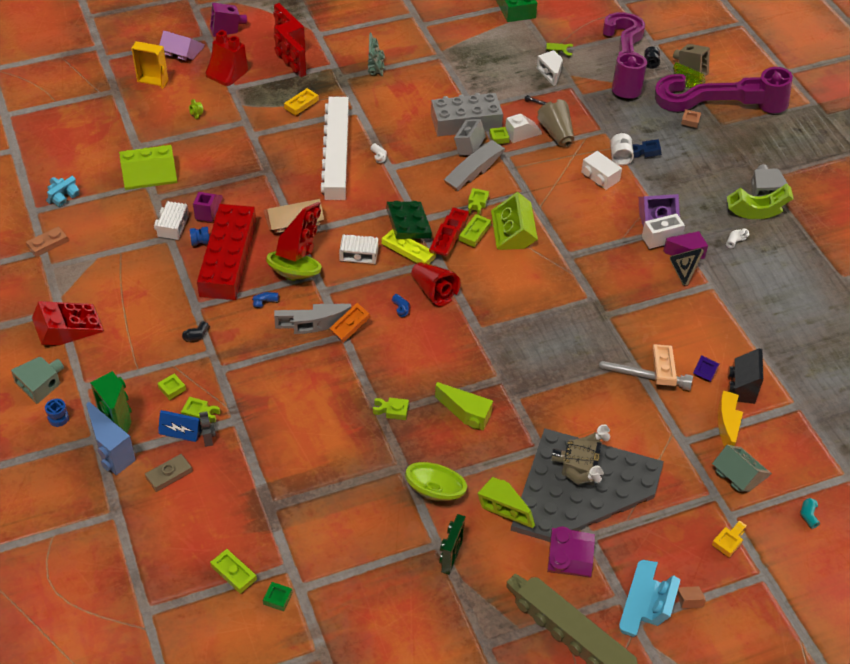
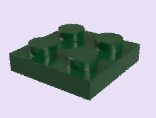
M457 514L455 521H450L447 530L448 538L443 539L440 546V551L442 552L439 563L442 564L441 573L447 575L451 573L464 540L466 516Z

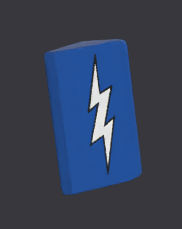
M164 410L160 411L159 434L192 442L198 441L202 431L200 418Z

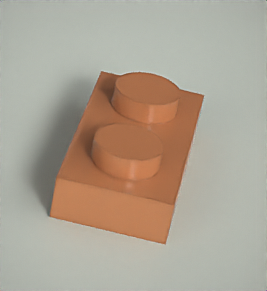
M58 226L26 241V244L34 256L38 257L67 243L68 238Z

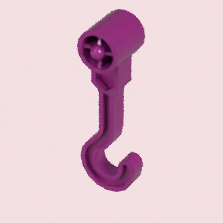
M616 12L606 16L603 34L613 36L616 29H625L620 38V52H618L611 89L617 96L635 98L640 96L642 92L647 60L639 55V53L634 52L633 44L643 38L646 24L639 16L625 12Z
M770 67L762 72L761 77L743 78L736 83L699 84L683 94H673L671 92L685 89L686 76L683 74L667 75L656 83L655 100L661 108L676 112L688 110L702 101L738 100L743 104H758L763 111L768 113H780L789 107L793 75L785 68Z

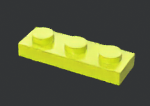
M393 229L382 238L381 244L416 263L424 262L430 264L436 258V253L429 252V248L412 239H396Z

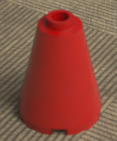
M419 262L412 268L411 275L432 303L438 306H445L452 301L451 298L454 294H458L461 282L455 272L424 262Z

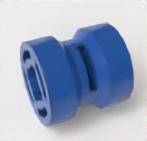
M202 227L201 229L190 228L192 246H197L200 243L208 244V227Z
M56 398L46 403L45 411L50 425L55 427L65 425L69 420L65 402Z

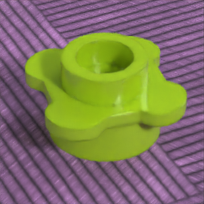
M192 99L191 105H189V112L191 115H194L195 119H198L199 115L203 114V105L201 102H196L195 99Z

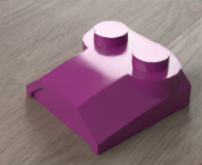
M564 526L552 528L547 572L591 578L595 534L570 530Z

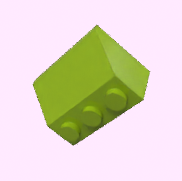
M171 145L119 152L125 190L177 183Z
M516 192L491 210L497 249H525L538 240L532 204L519 192Z

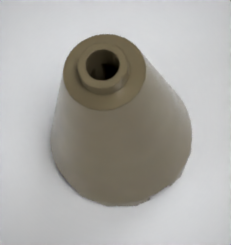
M558 99L556 103L550 101L543 105L537 112L538 121L559 146H570L574 141V133L567 102Z

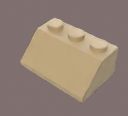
M320 199L265 209L264 214L269 230H274L275 233L285 231V227L290 225L303 208L316 202H321ZM321 204V214L317 219L316 225H320V221L324 220Z

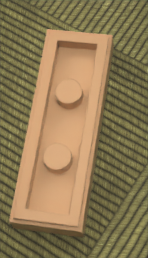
M654 344L652 354L656 384L676 386L677 376L672 346Z

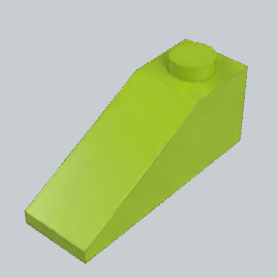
M439 382L436 383V399L464 424L472 428L485 429L492 414L493 400Z
M492 477L478 492L483 509L531 528L535 526L531 510L505 480Z

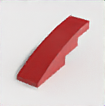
M452 207L444 223H441L429 252L443 256L449 254L468 220L469 211Z

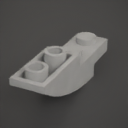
M313 304V310H274L275 329L294 328V334L327 330L351 309V304Z

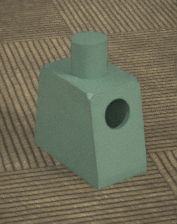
M38 357L12 369L11 372L15 383L38 404L59 386L60 381L57 373L63 370L64 366L59 359L48 364L42 357Z

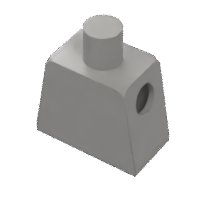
M765 164L758 166L754 170L751 181L752 195L766 196L785 185L787 182L780 170L777 168L768 169Z

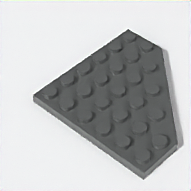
M544 428L521 499L532 512L535 526L531 528L513 521L511 531L550 542L552 528L564 526L570 530L580 531L591 523H598L610 518L614 513L631 509L644 500H652L655 497L664 461L601 444L598 466L604 472L603 475H600L602 480L599 483L594 482V486L586 483L577 485L568 477L562 475L563 463L551 461L553 449L566 451L568 440L579 438Z

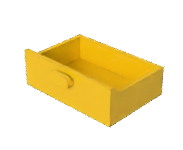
M136 41L131 49L137 82L160 86L164 89L168 82L164 46Z

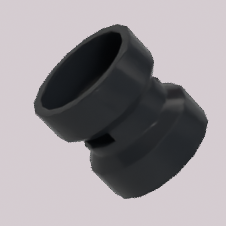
M654 46L646 48L644 57L647 60V68L653 69L660 65L659 49Z

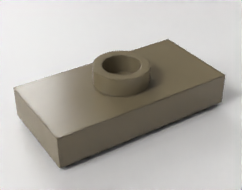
M180 454L145 473V477L157 492L193 471L184 456Z

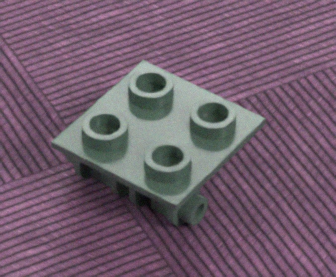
M369 33L368 72L371 75L380 73L383 76V69H385L383 59H385V54L383 50L379 49L378 40L373 37L372 33Z

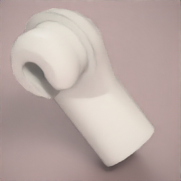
M374 143L371 146V151L376 154L374 158L377 163H383L386 160L387 151Z
M745 228L732 231L726 246L734 248L736 242L746 240L749 236V231Z

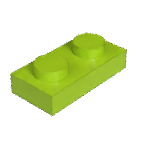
M475 214L459 235V241L475 247L491 226V220Z
M228 549L224 550L210 562L211 567L240 594L257 580L256 574Z

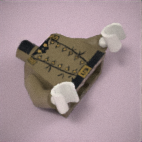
M603 424L598 427L597 433L594 432L586 437L568 440L566 451L553 449L551 461L563 463L562 475L568 477L575 484L586 483L594 486V482L599 483L602 480L600 475L604 474L602 468L598 466L602 444L600 439L603 441L610 439L609 427Z

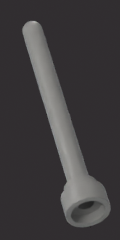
M605 361L599 363L601 369L656 380L654 371ZM693 375L677 376L676 384L679 387H683V390L690 391Z

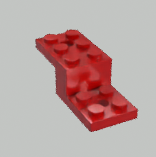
M280 3L274 4L275 53L284 60L285 64L292 68L293 72L297 73L300 77L306 76L304 26Z

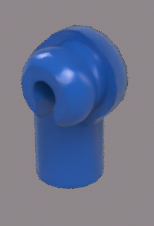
M263 292L254 295L252 298L253 306L262 307L263 301L278 302L279 293Z
M395 294L392 297V302L398 305L396 312L400 317H405L409 313L410 303L399 294Z

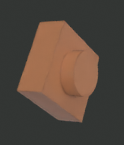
M685 109L681 125L697 128L701 113Z

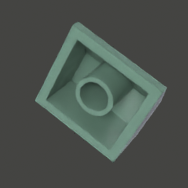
M726 445L712 463L717 468L715 471L724 478L728 477L732 481L731 485L740 492L751 491L772 474L742 447Z

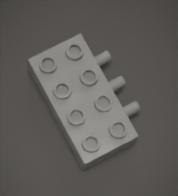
M475 93L471 96L461 94L454 98L444 96L441 99L431 100V118L437 137L456 135L465 120L481 119L484 131L502 127L503 112L496 93L481 95L480 93Z

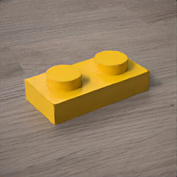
M306 88L286 101L284 109L296 116L319 101V95Z

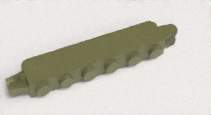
M514 574L507 581L506 587L515 595V603L518 608L532 616L539 626H544L556 640L562 641L574 655H579L587 664H637V658L538 577H532L527 581Z

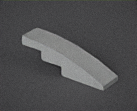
M491 140L460 163L444 179L445 183L459 191L467 181L471 183L480 172L484 174L505 151V148Z

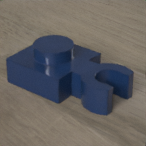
M659 139L643 141L642 145L633 144L634 158L643 154L645 157L662 155Z

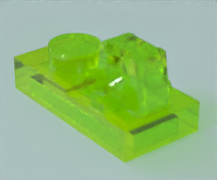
M677 62L674 64V74L686 76V87L692 88L705 83L703 73Z

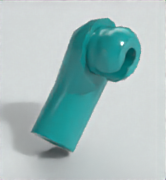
M807 498L803 501L800 514L810 528L814 529L820 525L819 520L814 515L818 503L815 499Z

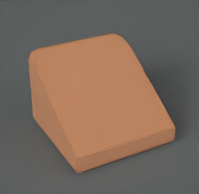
M699 586L678 588L677 592L681 609L702 608L706 600Z

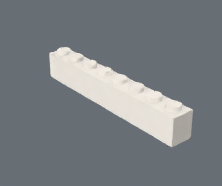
M329 97L328 103H325V113L328 114H325V124L327 125H324V135L327 136L323 137V145L326 146L323 147V158L326 159H322V169H325V171L322 170V181L324 182H321V193H324L325 200H346L349 98Z

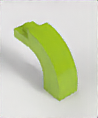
M787 183L766 196H752L742 188L727 196L729 210L747 219H766L783 212V205L794 199L791 187Z

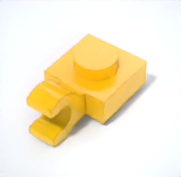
M739 521L732 530L725 527L713 540L712 546L730 558L742 544L743 539L741 536L744 534V529L747 525Z

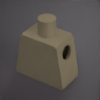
M687 44L681 50L677 49L674 51L673 58L679 60L680 71L698 81L709 74V47Z

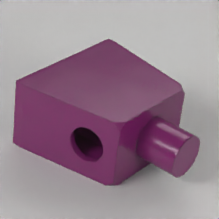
M212 3L210 30L213 37H216V33L220 30L226 31L227 35L235 34L238 32V24H247V15H239L235 5Z

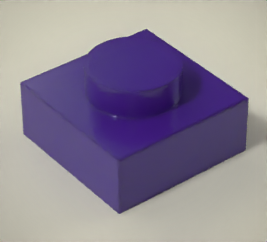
M701 355L693 373L712 381L720 363Z

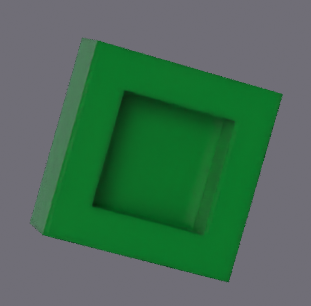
M271 582L263 598V605L284 611L292 596V588Z

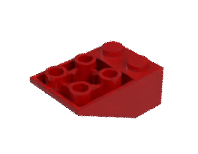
M316 202L301 210L280 235L275 255L297 261L313 251L314 243L312 242L317 232L316 223L321 214V202Z
M38 301L32 316L41 345H63L103 332L93 304Z

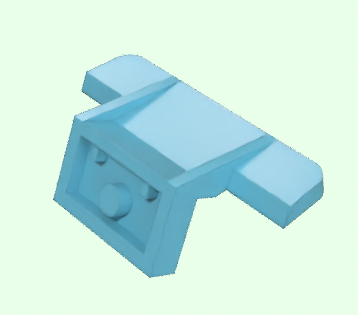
M648 560L638 562L619 624V629L623 634L634 637L637 635L641 621L658 626L671 617L681 579L673 575L661 583L653 580L658 562Z

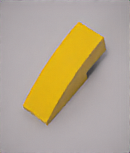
M723 391L718 408V427L724 447L726 445L735 446L743 415L742 411L735 410L739 395Z

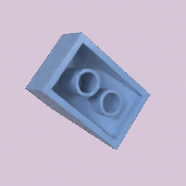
M88 402L86 406L98 445L97 451L102 459L101 465L105 470H111L115 475H118L136 461L130 435L93 404Z

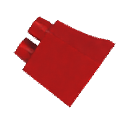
M220 30L216 33V39L212 42L211 58L205 74L211 80L224 86H230L248 72L245 44L240 43L239 37L231 36L229 38L226 31Z

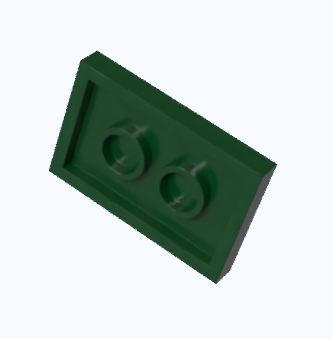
M387 202L386 209L396 239H431L432 231L421 202Z

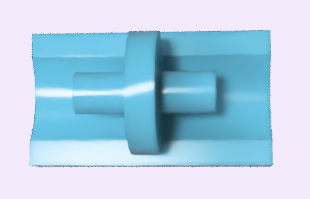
M73 176L66 180L63 178L58 180L55 177L49 180L51 185L47 187L49 191H47L48 198L46 199L49 204L55 203L58 207H61L67 200L64 196L65 194H68L71 198L79 195L80 190L75 184L76 179Z

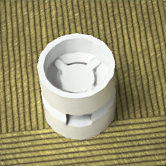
M625 133L616 134L610 140L612 161L617 165H627L634 158L632 139Z

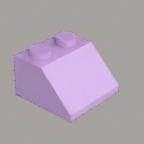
M163 30L159 45L164 46L165 55L173 57V54L178 55V59L186 61L187 58L193 60L204 48L205 44Z

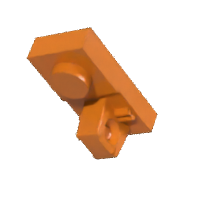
M356 303L329 329L344 343L371 316L362 306Z

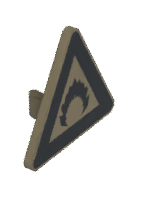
M699 248L670 257V261L683 285L687 286L704 252L703 249Z

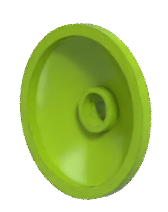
M275 251L269 253L266 258V262L274 271L291 281L313 277L320 273L322 268L317 260L309 256L292 261L275 255Z
M429 462L413 463L407 467L405 472V478L411 488L430 500H456L464 496L467 490V483L462 476L439 464Z

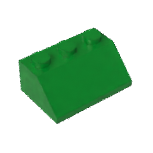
M111 371L90 382L96 407L128 433L131 425L130 413L132 411L127 403L129 400L128 395L124 391L126 385L121 377H117Z

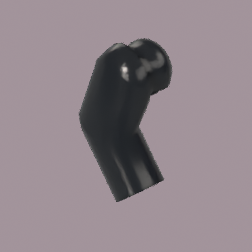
M201 321L197 328L187 329L182 333V338L185 341L201 340L209 327L208 323Z

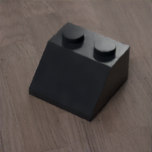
M760 348L735 358L733 365L728 368V378H731L728 392L739 395L737 402L756 403L764 379L763 351Z

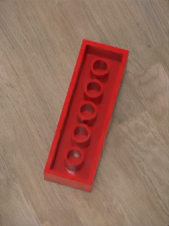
M219 204L197 279L199 297L236 300L256 225L255 207Z

